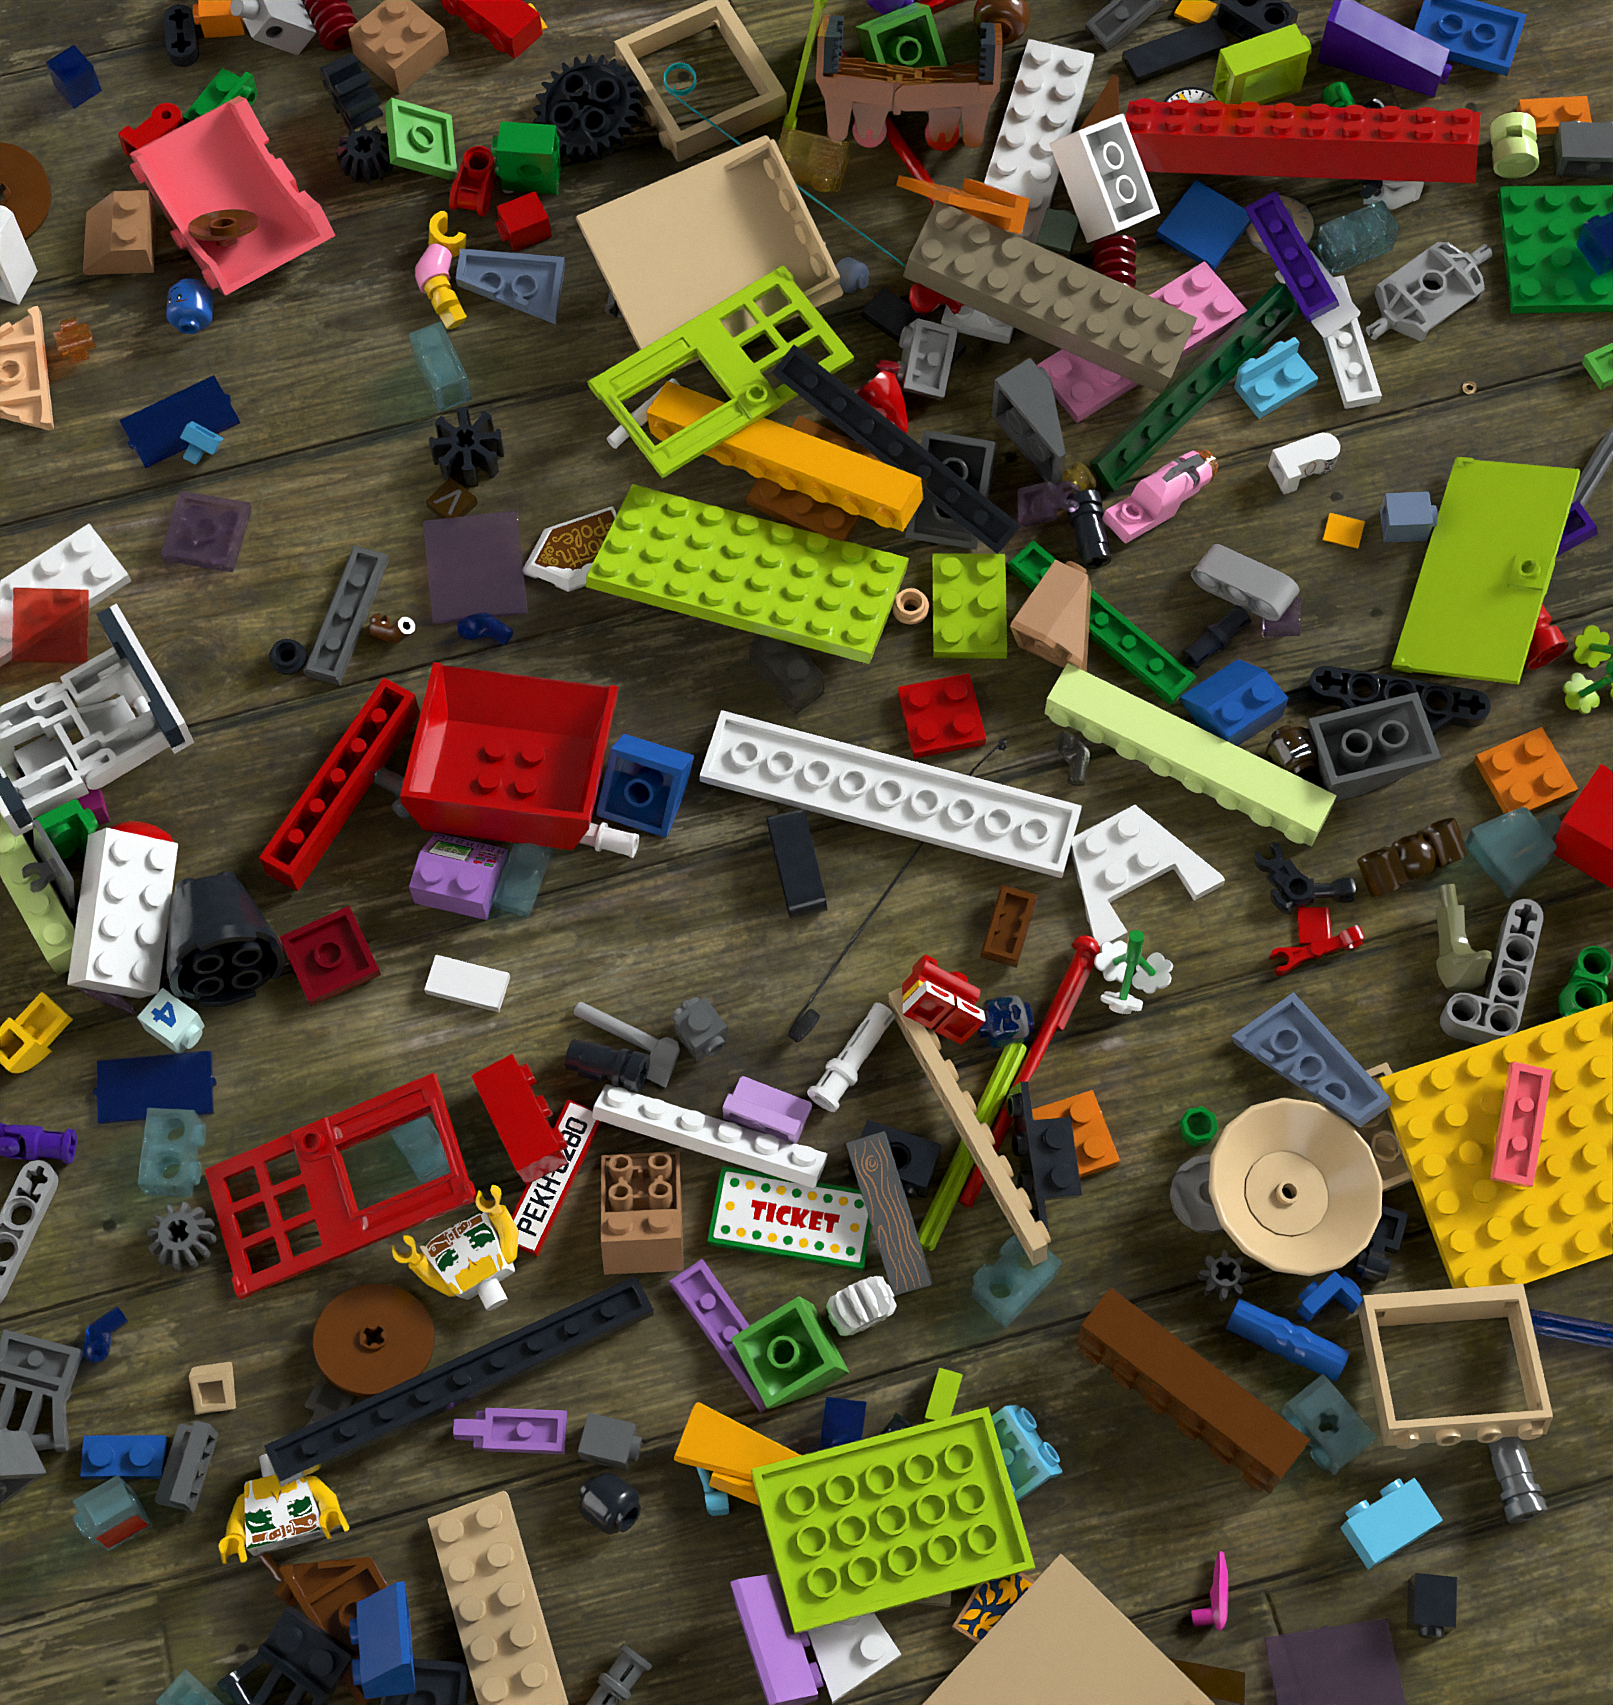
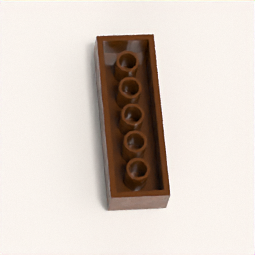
M1111 1287L1081 1324L1075 1344L1080 1347L1078 1352L1087 1361L1094 1365H1098L1100 1362L1112 1372L1111 1378L1118 1385L1126 1390L1133 1388L1145 1397L1143 1402L1148 1408L1158 1415L1162 1416L1164 1413L1178 1422L1176 1428L1183 1435L1193 1441L1198 1438L1210 1447L1209 1453L1213 1458L1225 1466H1229L1231 1463L1243 1472V1480L1255 1490L1262 1492L1265 1489L1271 1494L1311 1440Z

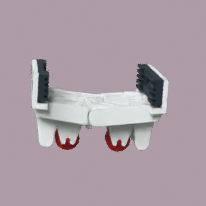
M117 603L96 614L108 640L113 646L112 648L61 676L60 678L63 683L53 682L0 706V813L15 837L33 829V818L75 798L77 799L88 794L87 788L95 790L104 787L168 747H171L173 753L176 754L194 743L184 719ZM116 693L120 695L116 699L102 702ZM72 700H75V702H76V704L78 705L79 708H76V707H75V705H74V703L72 702ZM130 707L136 709L139 717H135ZM78 727L84 739L72 745L66 731ZM43 733L46 734L45 736L37 739L36 741L15 751L14 746L21 744L27 740H30L36 736H39ZM57 735L59 736L58 738H56V739H54V740H52V741H49V740H48V739L53 738V737H55V736H57ZM18 763L25 774L24 777H21L17 770Z

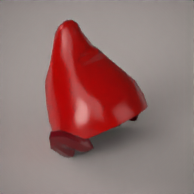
M879 360L880 364L875 366L879 370L878 374L853 392L907 434L908 419L904 396L895 372L899 371L901 366L893 361Z

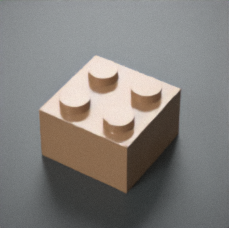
M385 0L348 30L353 54L399 94L449 54L445 29L411 0Z

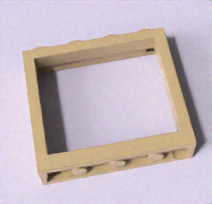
M707 0L614 41L616 56L612 57V60L615 58L621 67L625 65L639 84L637 87L643 96L639 100L644 106L645 118L651 127L656 126L663 148L670 150L677 162L730 140V138L706 120L681 131L637 59L711 26H717L760 96L709 118V120L734 138L787 114V93L728 0Z
M1523 1284L1363 1295L1364 1301L1360 1306L1358 1314L1383 1446L1396 1445L1400 1449H1410L1422 1443L1435 1442L1440 1446H1451L1462 1440L1476 1439L1481 1443H1491L1500 1440L1502 1437L1516 1436L1523 1440H1531L1547 1433L1553 1414ZM1508 1317L1528 1411L1395 1420L1378 1327Z

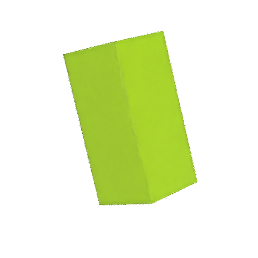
M939 1368L924 1423L951 1417L963 1374Z

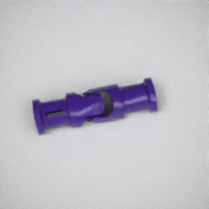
M0 1123L1 1156L29 1161L39 1160L40 1158L62 1159L64 1164H71L73 1162L77 1147L75 1129L68 1128L65 1132L43 1130L42 1126L6 1125Z

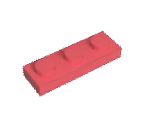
M1514 1061L1509 1063L1490 1180L1526 1188L1533 1187L1552 1070Z

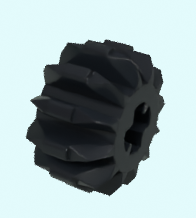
M362 124L359 131L349 128L348 137H340L339 148H337L336 152L337 160L340 162L341 171L344 175H351L355 183L365 178V181L370 185L372 178L377 177L383 181L384 172H393L394 165L390 164L387 133H381L377 125L371 130H367L364 124Z

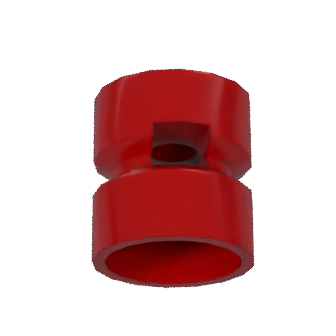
M1543 604L1524 664L1528 670H1535L1547 665L1559 657L1569 645L1557 626H1550L1552 618Z

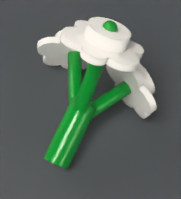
M1133 930L1129 933L1127 944L1123 941H1116L1113 944L1110 942L1103 943L1100 946L1101 953L1097 954L1094 958V964L1098 970L1103 971L1105 980L1111 982L1116 979L1122 983L1120 992L1105 991L1100 997L1102 1002L1109 1004V1009L1119 1014H1131L1132 1010H1142L1143 1001L1128 994L1131 980L1135 988L1143 989L1147 994L1154 993L1157 988L1163 989L1171 982L1169 972L1172 970L1173 964L1170 960H1165L1164 956L1158 952L1152 953L1147 960L1141 956L1144 934L1139 930ZM1136 966L1137 973L1133 976L1134 968Z

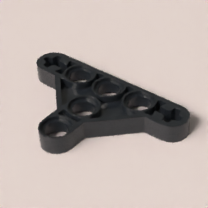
M1320 666L1312 672L1307 685L1308 693L1315 701L1340 706L1343 710L1390 699L1389 692L1394 689H1401L1407 695L1418 692L1433 736L1450 724L1478 727L1486 721L1491 709V701L1488 696L1478 690L1333 666ZM1322 679L1329 680V690H1322V685L1320 684ZM1342 681H1347L1344 694H1340ZM1357 683L1367 684L1372 690V695L1367 698L1357 697L1352 691V686ZM1430 695L1440 696L1444 699L1446 707L1441 710H1433L1427 705L1426 698ZM1454 699H1457L1458 701L1455 706L1457 709L1455 712H1451ZM1469 703L1476 704L1475 707L1478 710L1476 715L1470 714V709L1467 707Z

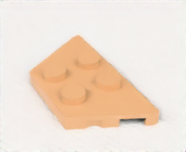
M34 306L27 310L29 313L27 317L14 325L7 322L0 327V418L45 430H54L42 314L39 307Z

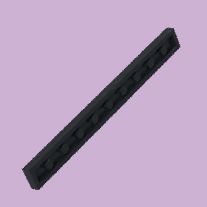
M637 1276L632 1277L264 1446L265 1452L280 1486H285L654 1315V1309Z

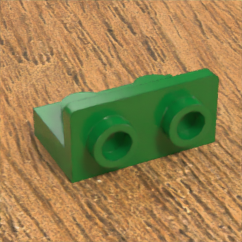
M222 68L183 115L185 124L237 96L246 98L249 105L252 106L258 94L253 75L245 72L242 77H239Z
M76 798L35 818V820L38 819L62 860L71 856L79 847L84 855H86L88 835L96 832L95 829L99 828L93 812L89 808L83 809Z

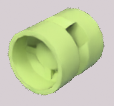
M1511 112L1497 117L1490 126L1491 144L1493 147V169L1495 173L1500 177L1514 179L1532 174L1539 166L1535 119L1523 112Z

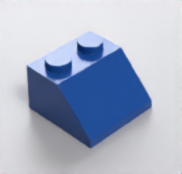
M1237 659L1181 695L1179 701L1203 730L1235 746H1239L1282 718L1288 697L1266 670Z
M623 734L610 750L596 816L667 838L687 788L694 755Z
M395 1582L357 1602V1618L350 1619L351 1644H359L360 1658L352 1659L354 1685L362 1684L365 1699L416 1693L410 1611L405 1582Z

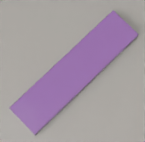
M701 1259L671 1279L669 1283L755 1407L762 1413L767 1408L731 1337L748 1328L749 1324L706 1263Z

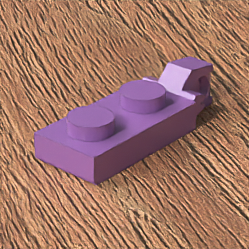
M485 1408V1411H476L475 1419H454L453 1436L455 1440L474 1441V1449L486 1452L565 1454L567 1411Z

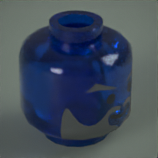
M1018 995L992 998L983 1003L982 1010L984 1011L985 1023L977 1031L980 1038L987 1037L991 1047L998 1049L1011 1043L1023 1044L1027 1041L1029 1033L1034 1032V1021L1029 1002H1023Z

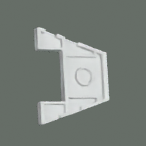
M1136 805L1074 836L1070 848L1079 887L1082 890L1087 921L1090 924L1092 937L1098 942L1099 947L1105 942L1113 944L1116 941H1120L1126 938L1128 933L1110 905V902L1174 869L1194 901L1220 888L1225 882L1224 877Z

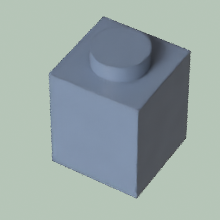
M1429 492L1385 494L1380 508L1384 543L1427 541L1432 527L1437 526L1438 521L1436 505H1431Z

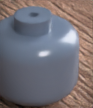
M845 257L835 265L840 275L839 284L844 292L854 293L858 288H866L869 282V270L863 262L851 257Z

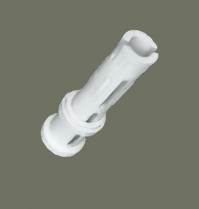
M874 1003L867 1017L855 1031L843 1051L837 1058L827 1062L825 1065L826 1072L816 1086H810L807 1091L808 1096L817 1105L830 1112L837 1111L839 1099L848 1086H854L857 1082V1071L861 1064L868 1057L886 1028L895 1019V1014H892L893 1012L881 1003Z

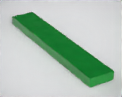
M1032 540L1008 563L1007 569L1034 591L1056 559ZM1091 589L1089 638L1171 706L1195 682L1196 676Z

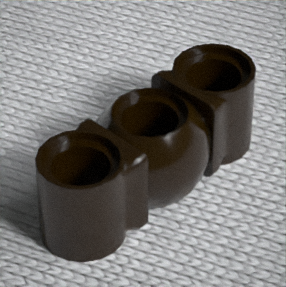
M1446 818L1418 830L1417 834L1408 835L1392 843L1391 847L1384 846L1357 859V863L1370 896L1376 897L1390 893L1402 885L1408 884V880H1415L1426 876L1435 867L1442 868L1445 865L1465 858L1468 855V850L1456 819Z

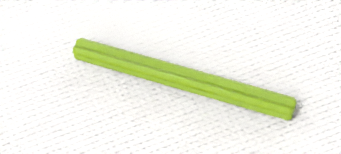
M1015 1040L1007 1042L977 1105V1112L974 1113L980 1124L985 1122L990 1129L1026 1054L1027 1048L1022 1043ZM962 1139L917 1233L921 1247L925 1250L933 1251L975 1163Z

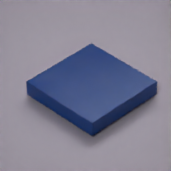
M1195 180L1158 228L1156 237L1200 264L1205 261L1215 271L1249 227L1251 221L1244 208Z

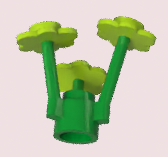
M1594 625L1586 626L1582 635L1575 636L1573 643L1576 649L1573 652V658L1577 663H1586L1590 668H1596L1600 661L1608 660L1606 665L1607 675L1593 682L1592 680H1586L1580 673H1574L1570 676L1569 681L1563 684L1567 707L1571 710L1578 709L1584 715L1600 704V698L1595 691L1606 685L1613 687V657L1610 658L1611 654H1613V646L1608 645L1610 636L1606 632H1600L1599 628ZM1613 688L1611 689V692H1610V696H1611L1612 700H1613Z

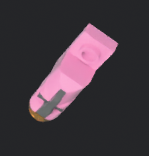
M1193 450L1176 458L1155 473L1142 479L1136 485L1130 497L1105 511L1102 520L1125 544L1175 516L1184 500L1200 491L1201 487L1212 482L1218 472L1216 458L1207 450Z

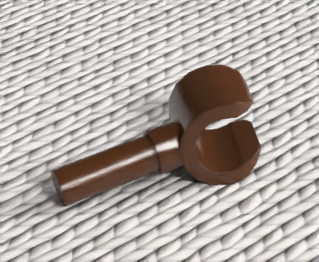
M267 1551L262 1553L259 1559L274 1578L280 1582L273 1591V1594L289 1606H293L297 1599L280 1572V1567Z

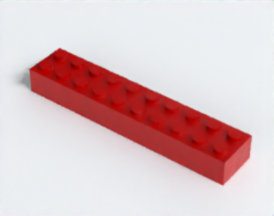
M1142 98L1136 101H1129L1125 116L1145 172L1475 183L1481 112H1473L1466 108H1458L1453 111H1437L1431 107H1422L1417 110H1401L1396 106H1386L1381 109H1369L1361 105L1337 108L1326 104H1314L1310 107L1294 106L1291 103H1278L1273 106L1259 105L1256 102L1224 104L1216 100L1206 103H1189L1187 100L1182 99L1171 102H1155L1152 99Z

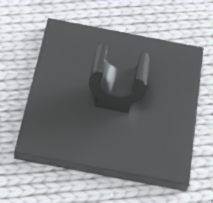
M37 819L32 821L35 857L38 863L34 862L25 865L22 869L23 878L25 879L33 874L40 876V879L30 883L31 892L43 890L50 882L68 914L72 917L76 915L74 880Z

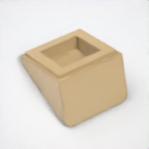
M232 1362L197 1366L191 1369L189 1382L195 1415L236 1408Z

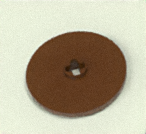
M0 143V191L6 188L3 191L6 198L2 202L0 201V205L13 212L23 238L27 240L39 230L48 216L52 198L50 181L44 168L33 155L16 145Z
M385 1284L362 1285L337 1296L322 1311L317 1320L313 1335L315 1359L319 1369L328 1381L346 1393L369 1398L424 1373L432 1358L435 1344L433 1323L423 1304L407 1291ZM378 1334L381 1335V1345L375 1342L370 1346L367 1345V1336L375 1338Z

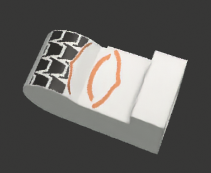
M1318 433L1274 449L1268 467L1283 494L1296 491L1301 478L1313 473L1322 475L1332 471L1340 452L1339 441L1331 434Z

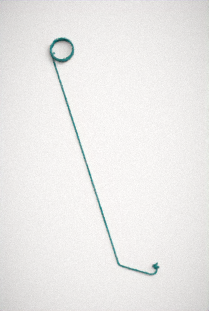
M685 63L670 65L663 76L667 92L741 146L740 142L677 97L690 94L696 86V73L690 65ZM679 68L688 70L694 78L692 85L681 91L676 90V86L671 89L666 82L668 74ZM796 184V186H797V188H798L799 190H801L803 193H805L806 195H808V196H809L810 198H812L814 201H816L817 203H819L821 206H823V207H824L825 209H827L829 212H831L832 214H834L836 217H838V218H839L840 220H842L844 223H846L847 225H849L851 228H853V229H854L855 231H857L859 234H861L862 236H864V238H866L867 240H869L871 243H873L875 246H877L879 249H881V250H882L883 252H885L887 255H889L890 257H892L894 260H896V261H897L898 263H900L902 266L906 267V265H905L903 262H901L899 259H897V258H896L895 256H893L891 253H889L888 251H886L884 248H882V247H881L880 245H878L876 242H874L873 240H871L869 237H867V236H866L865 234H863L861 231H859L858 229H856L854 226H852L850 223H848L846 220H844L843 218H841L839 215H837L835 212H833L831 209H829L828 207H826L824 204H822L820 201H818L816 198H814L813 196H811L809 193H807L804 189H802L800 186H798V185Z

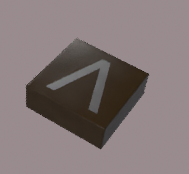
M451 477L426 500L427 507L453 528L478 504L477 498Z

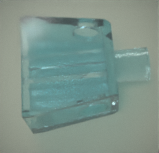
M1520 807L1471 829L1465 845L1506 897L1510 899L1553 857L1557 850V845L1552 837L1557 834L1561 821L1552 812H1548L1536 820L1527 808Z

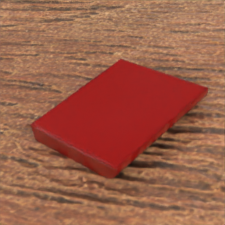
M1297 907L1299 945H1310L1314 941H1322L1332 937L1330 908Z

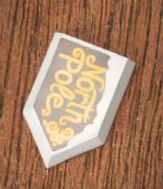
M613 506L544 529L522 573L535 579L538 577L555 584V587L567 592L585 587L586 576L617 516Z

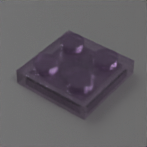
M180 491L161 551L163 561L234 573L252 512L250 503Z

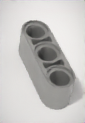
M1213 544L1191 571L1192 579L1200 588L1270 621L1279 620L1300 591L1296 582L1286 574L1219 544Z

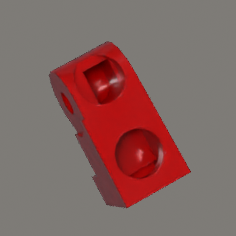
M162 103L156 106L152 111L151 117L146 119L135 130L128 125L118 133L123 152L132 158L130 153L183 126L184 122L181 111L173 103Z

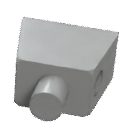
M302 0L231 1V13L234 16L243 18L251 37L256 41L299 55L316 34V30Z

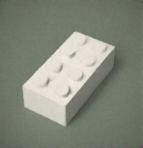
M105 828L88 835L67 985L139 999L159 992L178 843Z

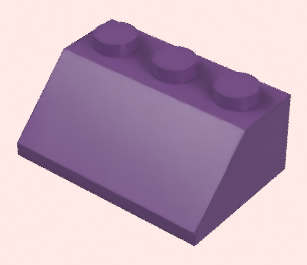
M778 1573L731 1581L734 1602L767 1705H804L818 1700L817 1688L824 1686L817 1663L808 1664L804 1648L810 1646L807 1631L799 1634L793 1633Z

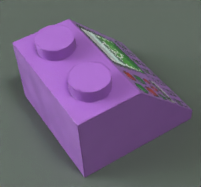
M434 833L420 851L411 878L409 889L414 903L487 920L508 850Z

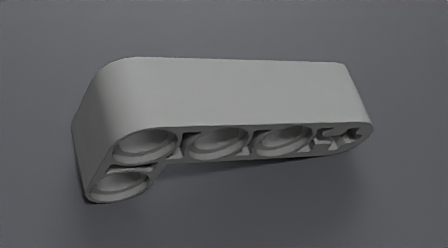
M1521 899L1511 905L1501 924L1485 998L1469 993H1458L1452 996L1440 1016L1441 1028L1447 1035L1481 1045L1514 1034L1517 1031L1521 1021L1543 923V911L1536 902L1530 899ZM1521 919H1524V926L1526 928L1522 934H1518L1517 931L1519 930ZM1506 951L1517 952L1523 961L1519 962L1510 959ZM1506 985L1510 987L1515 996L1511 997L1502 994L1498 986ZM1461 1010L1465 1012L1469 1020L1460 1021L1456 1019L1452 1011ZM1498 1020L1506 1026L1507 1031L1500 1032L1495 1030L1490 1021Z

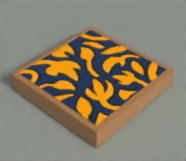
M1020 1573L977 1585L953 1624L952 1629L977 1645L986 1636L989 1629H992L1035 1581Z

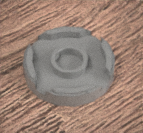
M1207 1154L1193 1157L1180 1166L1171 1182L1170 1201L1174 1213L1184 1225L1196 1232L1215 1234L1225 1230L1219 1223L1209 1193L1211 1155Z

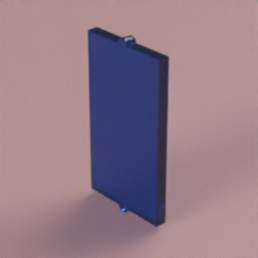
M214 375L119 420L129 438V447L135 449L145 468L188 448L190 443L180 437L186 425L191 421L215 434L240 424V420L230 404V395L223 392Z
M212 1051L97 1061V1088L93 1092L97 1097L98 1123L106 1124L214 1114L213 1087L217 1085V1081L213 1077Z

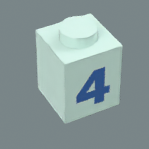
M164 988L157 993L137 1017L147 1032L178 1055H181L186 1048H192L199 1041L203 1033L202 1029L205 1027L198 1013Z

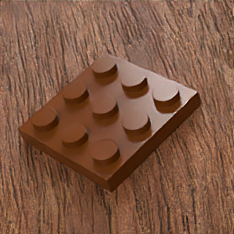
M798 415L791 428L882 462L862 445ZM763 477L758 478L746 497L747 505L792 527L822 534L839 541H847L862 517L859 514L851 515L841 507L828 502H818L810 495L797 490H787L778 483Z

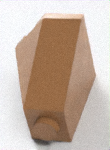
M1055 560L1013 619L1010 628L1018 647L1062 668H1065L1067 663L1087 672L1091 583L1085 568L1072 561H1067L1066 564Z

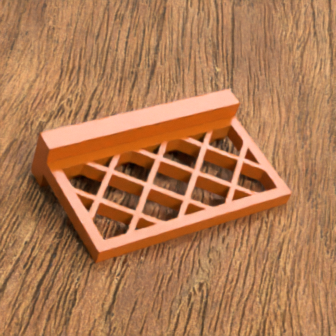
M901 175L898 176L896 186L946 204L958 206L959 210L1006 231L1018 234L1022 233L1030 198L964 178L962 190Z

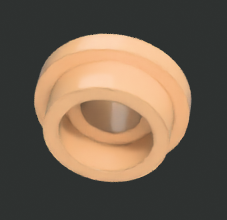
M905 589L899 592L892 606L893 614L902 623H919L928 614V599L917 589ZM914 605L917 610L907 611L904 607Z

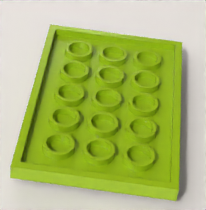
M989 1407L751 1469L754 1487L794 1634L1024 1573L1035 1568Z

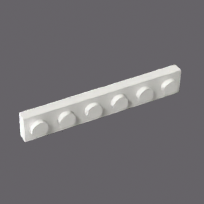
M608 1084L604 1086L593 1107V1119L814 1189L824 1169L828 1155L809 1146L795 1144L776 1138L771 1134L757 1132L732 1122L701 1114L698 1111L684 1109L665 1103L660 1099L646 1097L628 1091L625 1088Z

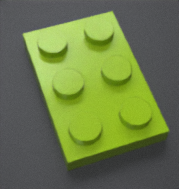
M932 553L933 658L1006 659L1005 554Z

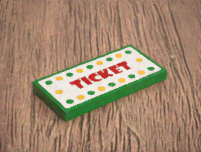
M722 1166L707 1244L864 1272L872 1225L861 1190L824 1183H817L814 1189L770 1174Z

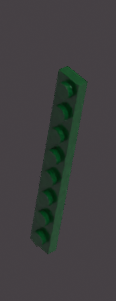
M1276 283L1089 463L1106 491L1115 492L1238 373L1239 367L1245 361L1254 358L1301 312L1285 283Z

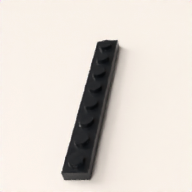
M793 344L772 371L774 376L884 464L921 477L923 495L996 554L999 555L1020 529L1021 525L795 344Z

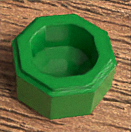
M1203 1106L1187 1109L1178 1125L1181 1139L1193 1147L1209 1145L1219 1129L1215 1114Z

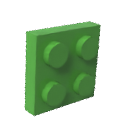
M391 98L385 104L390 164L451 180L457 174L452 116Z

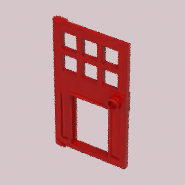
M434 1073L334 1115L324 1117L291 1131L289 1134L204 1169L234 1277H232L235 1293L240 1300L465 1205L475 1203L477 1196L473 1182L468 1178L437 1075ZM433 1113L451 1173L358 1211L341 1151ZM295 1151L301 1174L273 1186L267 1163ZM255 1168L261 1191L233 1203L227 1180ZM306 1187L311 1210L283 1221L277 1198ZM265 1203L271 1226L242 1238L237 1215ZM316 1222L322 1245L293 1257L287 1234ZM275 1239L281 1262L253 1274L247 1250Z

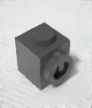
M698 997L685 1000L671 1016L674 1021L676 1035L696 1062H699L706 1056L715 1055L729 1042L727 1025L706 997L701 1000Z

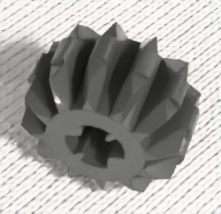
M182 1202L178 1212H176L172 1205H166L165 1211L168 1216L163 1218L160 1215H154L153 1221L158 1228L147 1230L149 1239L154 1240L150 1244L149 1250L153 1255H159L158 1262L162 1266H167L172 1262L174 1269L181 1271L185 1261H188L192 1268H197L198 1261L195 1257L200 1254L204 1258H210L211 1253L204 1245L216 1243V1236L209 1232L215 1224L211 1218H204L205 1211L200 1206L191 1211L190 1205L187 1202ZM179 1232H182L183 1235L186 1232L188 1233V1237L184 1241L178 1238L177 1242L175 1239Z

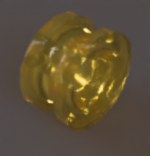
M1076 462L1072 465V470L1066 469L1063 471V482L1072 494L1096 488V482L1092 473L1083 463Z

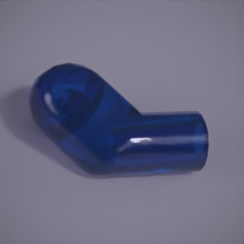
M486 612L466 616L457 624V632L461 637L477 639L491 636L503 645L510 641L514 633L513 629Z
M118 1306L87 1327L83 1352L89 1361L94 1363L104 1361L110 1352L112 1333L129 1322Z

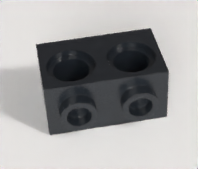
M1221 0L1216 22L1242 41H1246L1296 24L1299 12L1288 2L1281 0Z

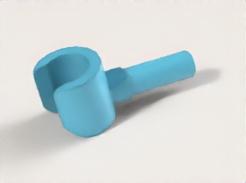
M696 1467L705 1492L707 1512L712 1516L729 1514L728 1494L723 1491H714V1488L709 1486L711 1479L709 1471Z

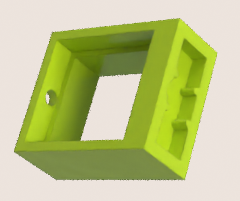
M1292 24L1220 49L1212 92L1217 100L1224 104L1256 102L1259 105L1300 92L1304 76L1306 75L1308 57L1311 54L1309 39L1306 35L1301 34L1296 24Z

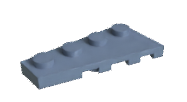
M1294 992L1232 1035L1235 1045L1359 1128L1391 1106L1390 1097Z

